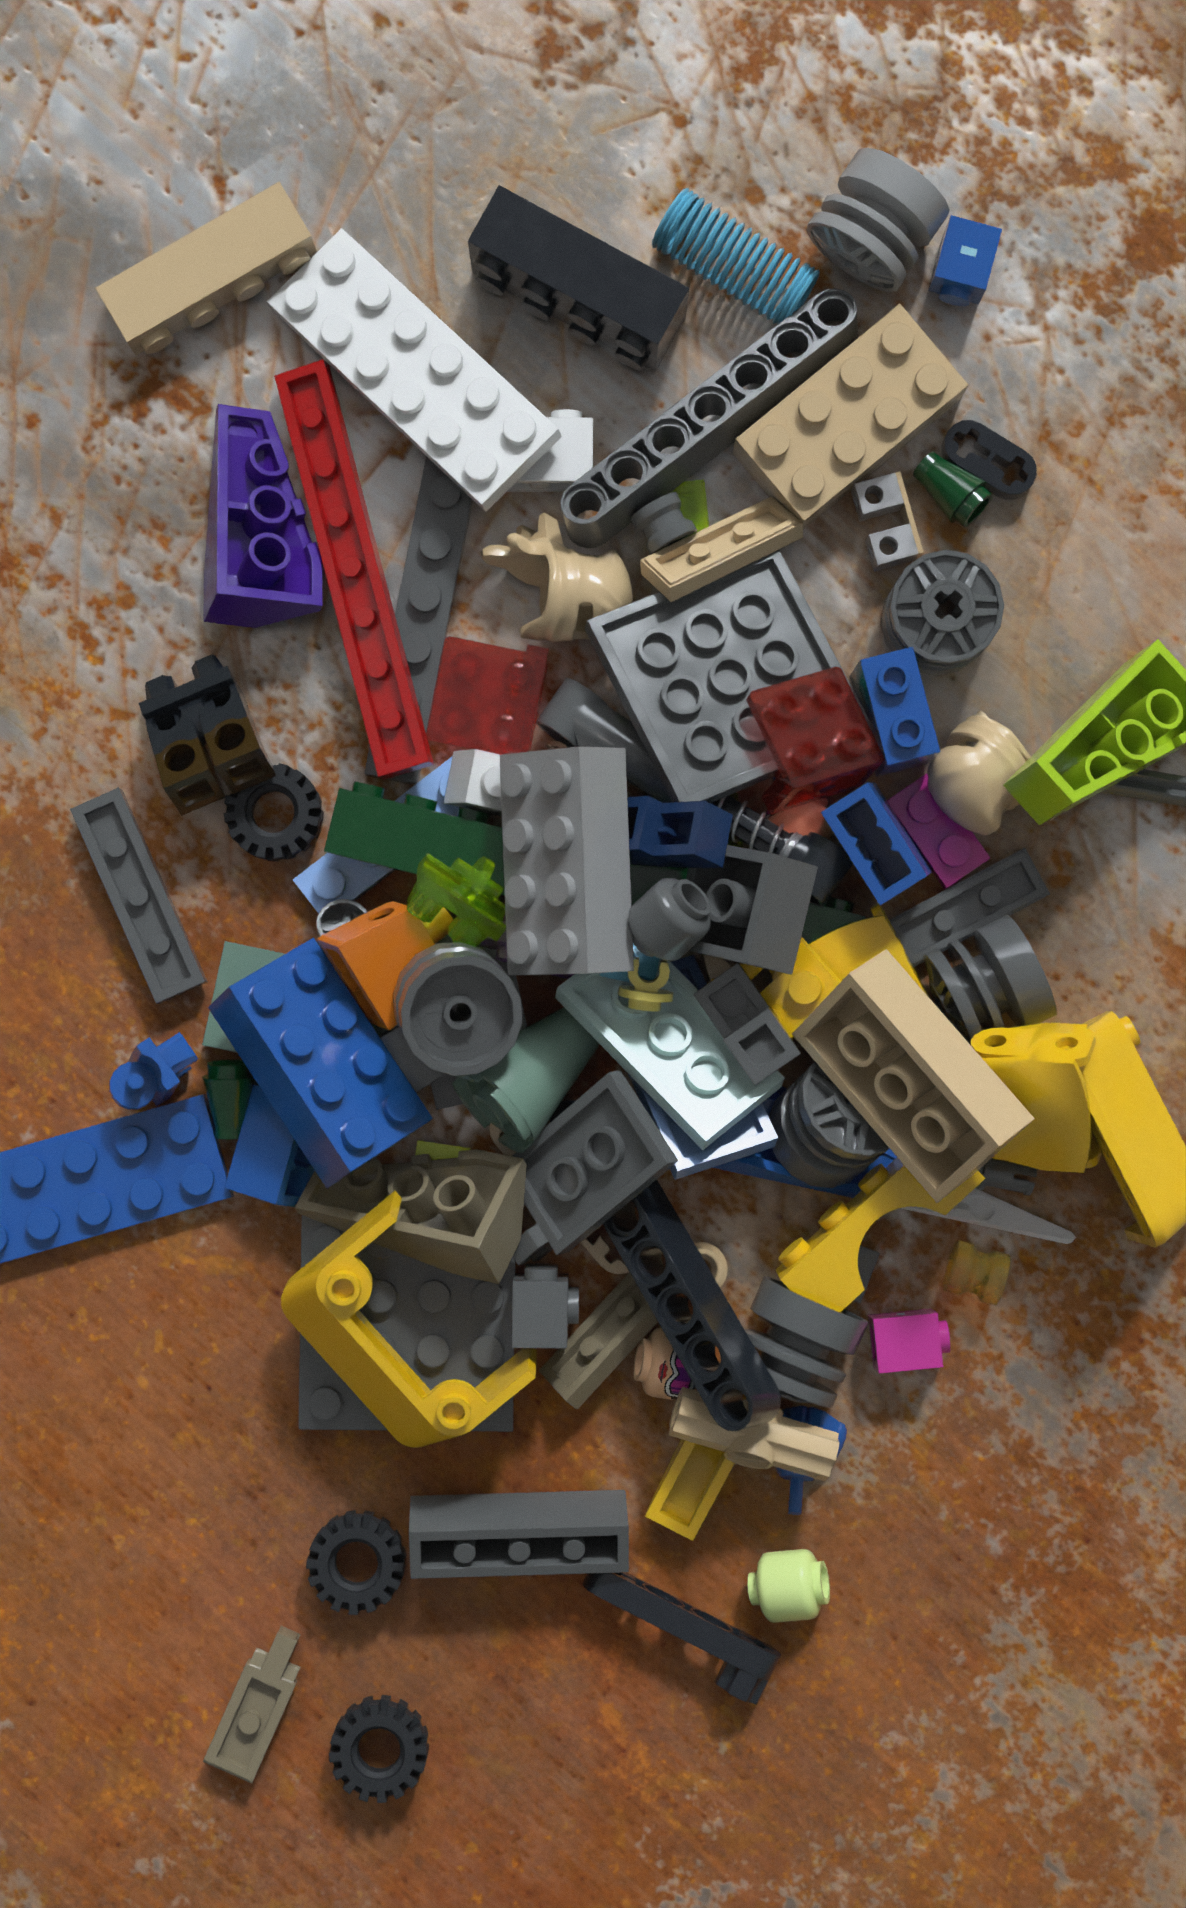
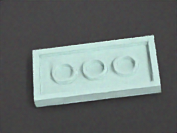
M659 959V964H658V969H657L656 977H657L658 974H659V965H660V961H661L662 959ZM667 961L670 970L669 979L661 989L673 992V1001L661 1002V1010L657 1012L628 1008L629 998L618 995L619 986H633V984L602 977L600 973L574 974L558 986L555 998L702 1150L769 1098L783 1084L785 1077L778 1070L758 1084H753L723 1041L724 1038L694 997L693 994L698 989L670 961Z

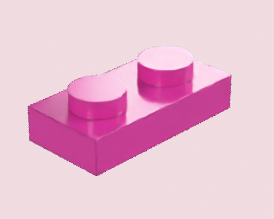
M927 773L887 800L944 890L990 859L973 832L966 830L951 820L936 804L928 789Z

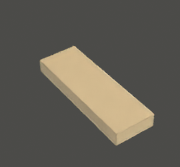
M771 496L641 559V575L670 602H673L803 538V523Z

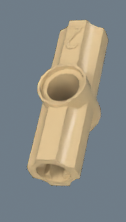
M682 1387L679 1391L669 1423V1436L725 1452L724 1456L733 1463L755 1469H768L774 1466L821 1481H826L830 1477L840 1444L838 1441L839 1433L783 1417L781 1409H779L775 1418L769 1422L736 1432L727 1431L720 1427L713 1419L698 1391ZM743 1399V1404L748 1411V1401Z

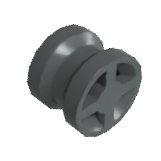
M676 492L666 494L650 502L630 518L635 529L643 531L648 539L646 548L650 555L697 532L693 521L684 518L680 511L682 501Z

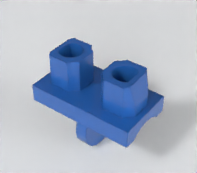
M180 1032L157 1047L149 1037L135 1047L127 1063L120 1065L113 1072L109 1081L111 1097L119 1106L126 1109H140L145 1107L151 1100H153L156 1106H159L171 1098L180 1084L179 1078L190 1072L192 1069L191 1065L198 1058Z

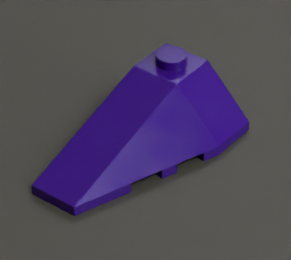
M218 404L216 408L204 565L203 622L258 628L318 612L323 606L322 559L317 542L312 543L304 520L306 511L301 498H296L287 472L289 463L270 411Z

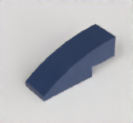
M650 796L627 797L630 864L682 868H723L732 814L707 801L662 803Z

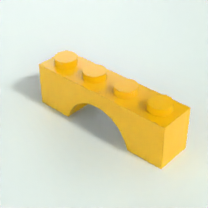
M898 1157L886 1168L883 1164H879L860 1180L858 1187L861 1191L847 1204L842 1200L838 1201L821 1216L818 1223L822 1227L807 1241L802 1237L798 1238L781 1253L778 1260L782 1264L775 1271L790 1291L830 1309L842 1312L865 1290L858 1270V1253L864 1235L876 1220L890 1211L903 1207H923L942 1215H947L985 1177L977 1171L968 1180L936 1203Z

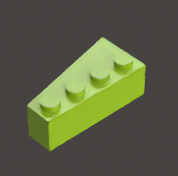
M1157 639L1125 662L1003 786L1036 823L1041 825L1186 747V669Z

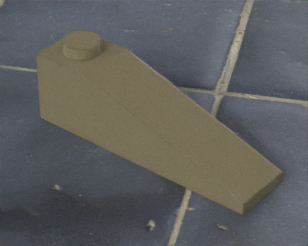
M478 1149L459 1151L458 1158L432 1160L429 1154L412 1155L411 1162L384 1165L378 1159H373L328 1189L315 1171L294 1208L300 1215L346 1232L392 1192L396 1191L402 1198L397 1221L373 1240L372 1243L452 1274L499 1284L521 1241L527 1165L523 1158Z

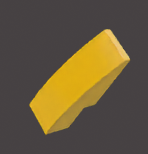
M680 1439L650 1502L645 1517L693 1541L735 1463L728 1460L724 1456L725 1452Z

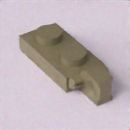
M281 1625L269 1653L256 1647L252 1658H249L245 1664L203 1762L249 1783H253L298 1681L296 1677L301 1667L289 1662L301 1635L300 1633Z

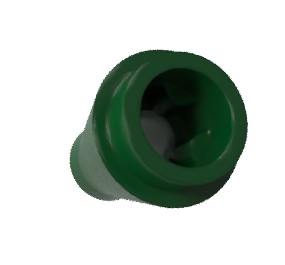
M934 451L927 454L913 472V476L921 482L951 523L958 521L963 527L972 524L986 509L993 497V494L985 488L986 481L941 458Z
M241 1059L208 1062L207 1074L202 1076L215 1126V1138L238 1139L255 1079Z

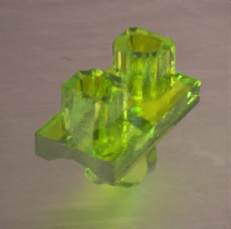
M427 853L418 864L417 880L407 900L408 912L423 922L431 923L440 910L445 907L457 915L448 928V935L454 942H462L477 947L487 936L497 942L506 931V925L502 923L505 915V904L497 899L502 893L503 887L490 879L495 863L486 856H483L471 866L462 859L457 858L451 867H448Z

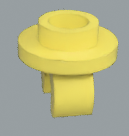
M633 957L634 971H628V978L633 986H619L618 995L629 998L628 1008L642 1011H660L661 1002L673 1001L674 993L661 989L669 979V964L667 961L661 960L658 976L648 981L642 979L638 974L639 957Z

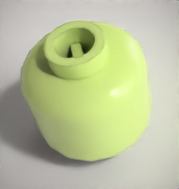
M808 1549L764 1553L759 1559L757 1571L748 1574V1594L751 1604L760 1605L766 1619L774 1623L816 1618L821 1606L828 1604L830 1599L829 1575L825 1562L817 1561L813 1553Z

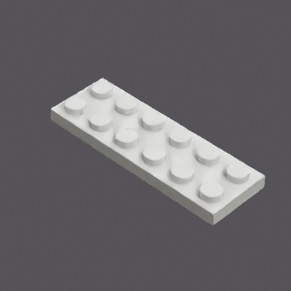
M342 228L267 301L272 311L485 512L562 437L559 429Z

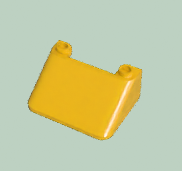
M1106 1011L1082 1023L1088 1024V1029L1095 1032L1096 1039L1089 1063L1079 1067L1090 1102L1092 1135L1137 1223L1124 1229L1128 1239L1156 1248L1166 1243L1186 1224V1146L1135 1048L1141 1044L1134 1025L1127 1016L1119 1019L1113 1011ZM1067 1045L1060 1047V1049H1070L1075 1046Z

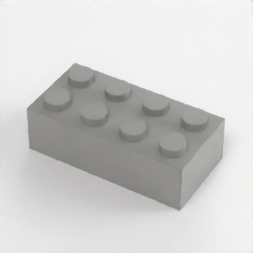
M570 747L501 754L500 783L508 975L590 974L634 971L633 935L628 922L629 910L631 908L626 749Z

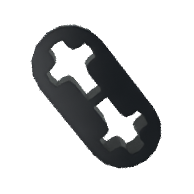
M962 420L954 424L948 430L942 442L941 451L943 459L986 481L985 488L997 497L1005 500L1017 499L1023 496L1034 484L1037 476V466L1033 457L1019 446L979 422ZM968 434L977 439L974 443V448L985 455L987 459L985 460L971 452L966 458L960 457L956 454L959 445L953 440L954 437L963 440ZM993 460L1006 468L1012 462L1018 463L1021 466L1018 475L1024 479V483L1015 480L1010 486L1005 485L1001 481L1004 472L991 464V461Z

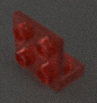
M451 636L447 637L444 642L426 732L427 739L432 742L467 749H478L500 755L530 752L550 659L549 648L528 644L525 652Z
M832 667L752 691L746 698L779 769L775 773L776 780L761 796L770 815L858 788L885 761L840 667Z

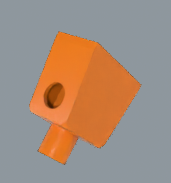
M392 901L323 934L317 941L368 1021L386 1030H391L397 1025L394 1018L393 992L400 972L415 954L435 945L456 929V925L449 912L439 903H435L418 916L411 906Z

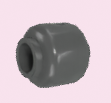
M663 878L659 880L629 910L628 922L636 948L646 956H655L664 961L680 959L710 930L711 905L706 894L700 887L687 879Z

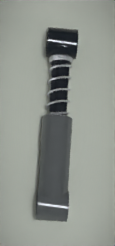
M566 678L537 719L536 724L549 736L565 744L568 748H625L627 781L662 803H671L672 801L632 722L611 709L593 691L575 680ZM729 795L711 803L733 815L730 828L732 842L742 841L749 845V848L752 850L774 853L818 866L810 902L817 906L824 907L853 865L848 854L832 841L815 832H809L805 836L798 832L788 833L783 829L784 823L780 826L772 823L765 818L766 812L760 815L747 807L748 801H744L742 804Z

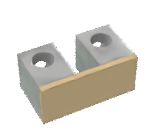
M901 472L855 483L851 494L859 522L900 511L904 524L868 535L865 543L873 571H879L920 558L924 552ZM868 493L875 494L879 499V503H869L865 495ZM889 544L893 548L894 553L891 555L882 553L879 545Z

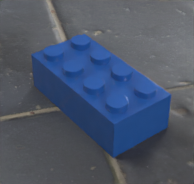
M314 937L229 986L208 1007L327 1189L407 1138L433 1119Z

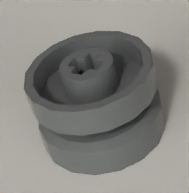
M462 942L435 944L415 954L399 974L393 992L394 1018L412 1053L432 1070L452 1076L478 1074L498 1064L515 1045L522 1025L521 998L509 975L483 949ZM455 1004H466L465 1008L457 1007L456 1015H449L450 1009Z

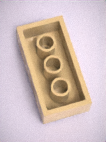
M898 304L735 439L732 454L769 497L775 498L803 523L804 530L848 494L855 483L865 480L957 404L969 384L903 306Z
M887 949L851 971L792 1033L795 1039L936 1203L973 1176L1035 1119Z

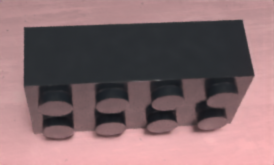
M498 185L468 239L472 273L477 275L475 280L482 287L497 295H503L507 291L522 299V306L538 318L549 320L553 316L570 325L568 331L574 337L593 346L596 345L597 341L616 350L614 356L620 362L635 370L641 371L645 366L654 372L657 371L686 318L689 287Z

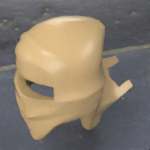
M546 513L539 515L538 532L520 525L517 527L516 533H511L507 536L509 546L489 545L481 551L482 559L486 564L504 568L526 584L537 586L540 589L539 607L541 616L519 629L520 637L523 639L547 640L552 643L573 641V639H587L590 641L585 631L587 620L633 603L630 577L618 552L611 549L600 555H590L576 552L574 549H568L563 545L558 520Z
M978 711L976 715L967 717L966 721L960 723L950 733L946 747L941 749V752L931 761L927 774L928 789L934 801L945 815L966 830L985 836L999 829L1004 812L1014 809L1019 805L1018 801L1003 784L1031 756L1010 729L989 719L984 712ZM966 742H976L977 744L974 747H969Z

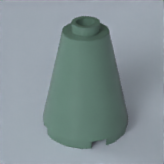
M563 1007L519 1031L515 1045L498 1064L478 1074L455 1076L458 1078L452 1082V1085L462 1103L484 1128L492 1123L504 1132L498 1139L500 1143L515 1152H525L532 1146L598 1049L599 1043Z

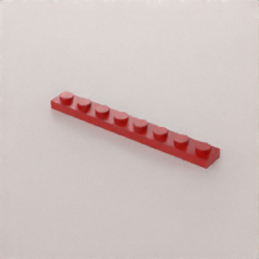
M322 359L275 375L277 389L377 775L379 778L386 780L434 765L330 365Z

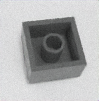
M727 845L723 868H688L686 879L700 887L711 905L710 930L688 951L792 975L818 866L774 853Z

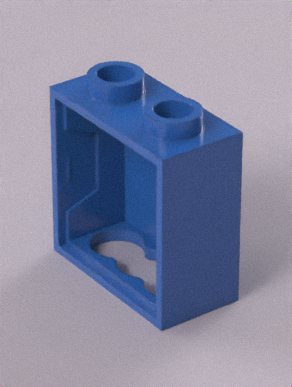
M913 647L860 660L850 674L853 690L874 728L866 740L876 777L928 764L941 751Z

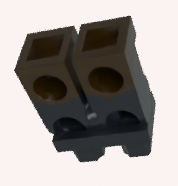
M213 654L195 661L191 667L195 679L177 686L172 676L165 675L147 681L145 683L146 700L139 703L142 715L146 720L145 724L163 789L181 816L226 797L221 781L215 773L206 745H208L215 768L231 794L277 776L261 742L241 688L228 666L223 667L216 655Z

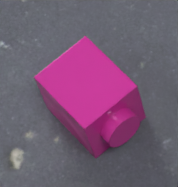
M929 1308L868 1315L873 1368L879 1374L943 1367L942 1353H950V1335L947 1321H938V1313Z

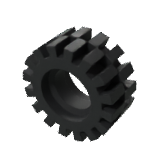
M281 763L273 765L277 776L235 794H226L224 804L227 805L226 813H223L224 821L229 827V834L242 849L259 859L262 858L279 862L280 859H293L299 852L307 851L311 847L310 843L314 837L318 838L321 831L319 829L320 822L323 821L324 812L321 809L322 800L314 785L300 771ZM271 792L287 795L294 806V817L291 824L283 831L277 833L261 830L254 819V807L257 801L263 795Z
M356 1510L346 1511L345 1515L340 1517L336 1515L320 1529L310 1546V1553L306 1563V1569L310 1571L308 1577L310 1586L316 1587L318 1590L316 1596L322 1603L326 1599L332 1604L330 1609L337 1612L341 1608L349 1610L348 1615H358L361 1610H366L367 1613L375 1611L378 1605L382 1603L385 1605L392 1598L393 1593L398 1590L406 1567L405 1546L402 1547L400 1541L402 1537L397 1529L394 1531L389 1526L390 1521L384 1517L381 1520L374 1517V1512L365 1510L364 1514H357ZM351 1542H362L373 1549L377 1556L378 1566L371 1578L363 1582H352L340 1574L336 1565V1556L344 1545Z
M372 1695L363 1698L362 1703L356 1705V1703L352 1704L347 1709L346 1714L339 1719L330 1742L329 1761L334 1764L332 1773L335 1779L339 1780L341 1778L344 1781L343 1789L349 1794L355 1790L360 1793L359 1800L368 1802L369 1797H377V1803H386L389 1796L394 1795L395 1799L404 1796L405 1790L408 1787L412 1789L417 1784L420 1774L424 1771L428 1756V1731L426 1725L422 1726L420 1722L421 1715L416 1709L413 1712L407 1709L408 1703L402 1699L399 1700V1703L390 1701V1695H382L380 1700H373ZM385 1729L395 1735L400 1744V1756L395 1763L385 1768H375L364 1762L359 1753V1741L368 1731Z

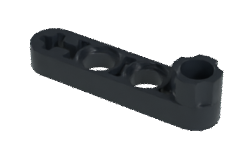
M627 1572L587 1573L582 1585L594 1595L722 1659L724 1663L714 1681L716 1685L742 1701L755 1705L758 1704L781 1657L779 1651L758 1638Z

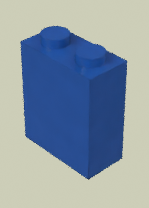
M867 782L821 812L880 906L932 873L875 782Z

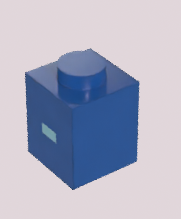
M951 215L943 233L928 291L939 294V299L950 305L961 307L968 306L970 303L979 305L987 288L1002 229Z

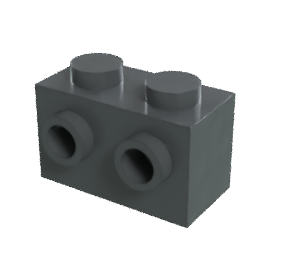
M526 1264L525 1273H516L513 1279L512 1348H567L568 1324H579V1287L569 1286V1274H558V1264Z

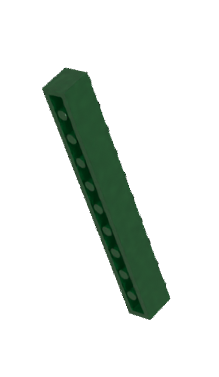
M356 781L353 782L351 791L339 788L324 852L505 896L502 827L488 824L490 814L458 807L457 815L452 816L436 812L437 801L406 794L403 804L383 799L384 788ZM630 864L631 906L663 878L686 879L688 868ZM830 897L824 907L809 903L802 937L810 944L827 933L865 919L866 916L852 913L855 903Z

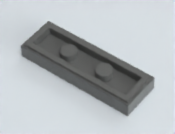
M1023 848L890 919V922L901 940L912 966L915 967L924 962V954L937 948L940 952L948 949L947 944L955 939L962 942L973 936L976 929L1006 915L1010 916L1050 895V892L1026 848Z

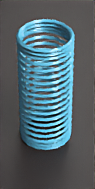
M689 188L683 189L677 195L654 234L652 248H656L657 251L661 250L663 255L670 254L671 260L678 259L679 265L686 264L687 270L694 269L695 275L702 274L703 280L710 279L711 285L718 284L719 290L726 289L727 295L734 294L735 300L742 299L743 305L750 303L751 310L758 308L759 315L766 313L767 320L772 319L773 324L777 323L778 325L804 305L819 277V269L815 270V267L804 263L781 302L773 311L779 296L801 262L800 258L794 260L774 296L765 306L771 291L788 267L793 257L792 253H788L783 259L766 291L757 301L762 288L780 262L785 252L784 248H780L777 251L758 286L749 296L754 283L768 264L777 247L776 243H772L769 246L749 283L741 291L746 278L757 264L769 242L768 238H764L753 253L741 278L732 288L736 276L760 240V233H756L752 237L736 264L733 273L724 283L727 273L751 237L752 228H748L738 241L745 227L744 222L740 223L732 233L737 222L736 217L730 219L725 226L729 217L728 212L722 214L717 221L721 212L720 207L714 209L709 216L713 207L712 202L706 204L702 209L705 202L704 197L699 199L698 194H694V191H690ZM688 233L682 248L676 253L678 245ZM698 235L690 253L684 258L686 250ZM707 238L699 256L692 263L695 253L698 251V249L701 247V245ZM715 243V245H714V247H713V249H712V251H711V253H710V255H709L707 261H706V262L704 263V265L700 268V265H701V262H702L703 258L706 256V254L708 253V251L711 249V247H712L713 244ZM726 243V245H725V247L723 248V250H722V252H721V254H720V256H719V258H718V260H717L715 266H714V267L712 268V270L708 273L711 263L713 262V260L716 258V256L718 255V253L720 252V250L722 249V247H723L724 244ZM734 248V250H733L732 254L730 255V257H729V259H728V261H727V263H726V265H725L723 271H722V272L719 274V276L716 278L717 273H718V271H719V268L721 267V265L723 264V262L726 260V258L728 257V255L730 254V252H731L732 249Z

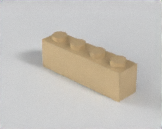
M279 181L95 287L135 356L144 351L146 354H152L168 346L173 341L172 335L191 325L193 328H196L213 320L219 314L218 308L234 299L245 301L252 298L264 288V282L281 272L284 275H289L298 271L310 260V255L317 252L309 230Z

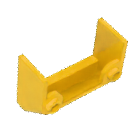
M394 1191L287 1281L281 1296V1307L286 1318L394 1438L405 1446L418 1448L470 1432L536 1378L537 1350L535 1348H522L475 1388L468 1382L458 1379L443 1381L432 1390L426 1386L359 1311L371 1296L373 1280L369 1269L358 1258L357 1254L397 1221L402 1198Z

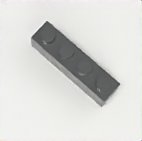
M597 1490L410 1496L409 1549L411 1579L629 1572V1525L626 1491Z

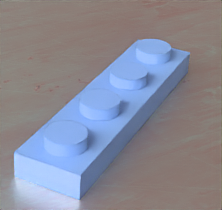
M452 757L397 798L395 802L404 804L406 794L437 801L436 812L456 816L458 807L444 804ZM326 853L295 877L293 881L319 913L324 906L338 899L358 900L396 869Z

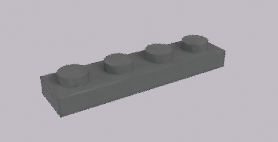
M118 787L71 808V813L156 1004H161L208 983L123 790Z

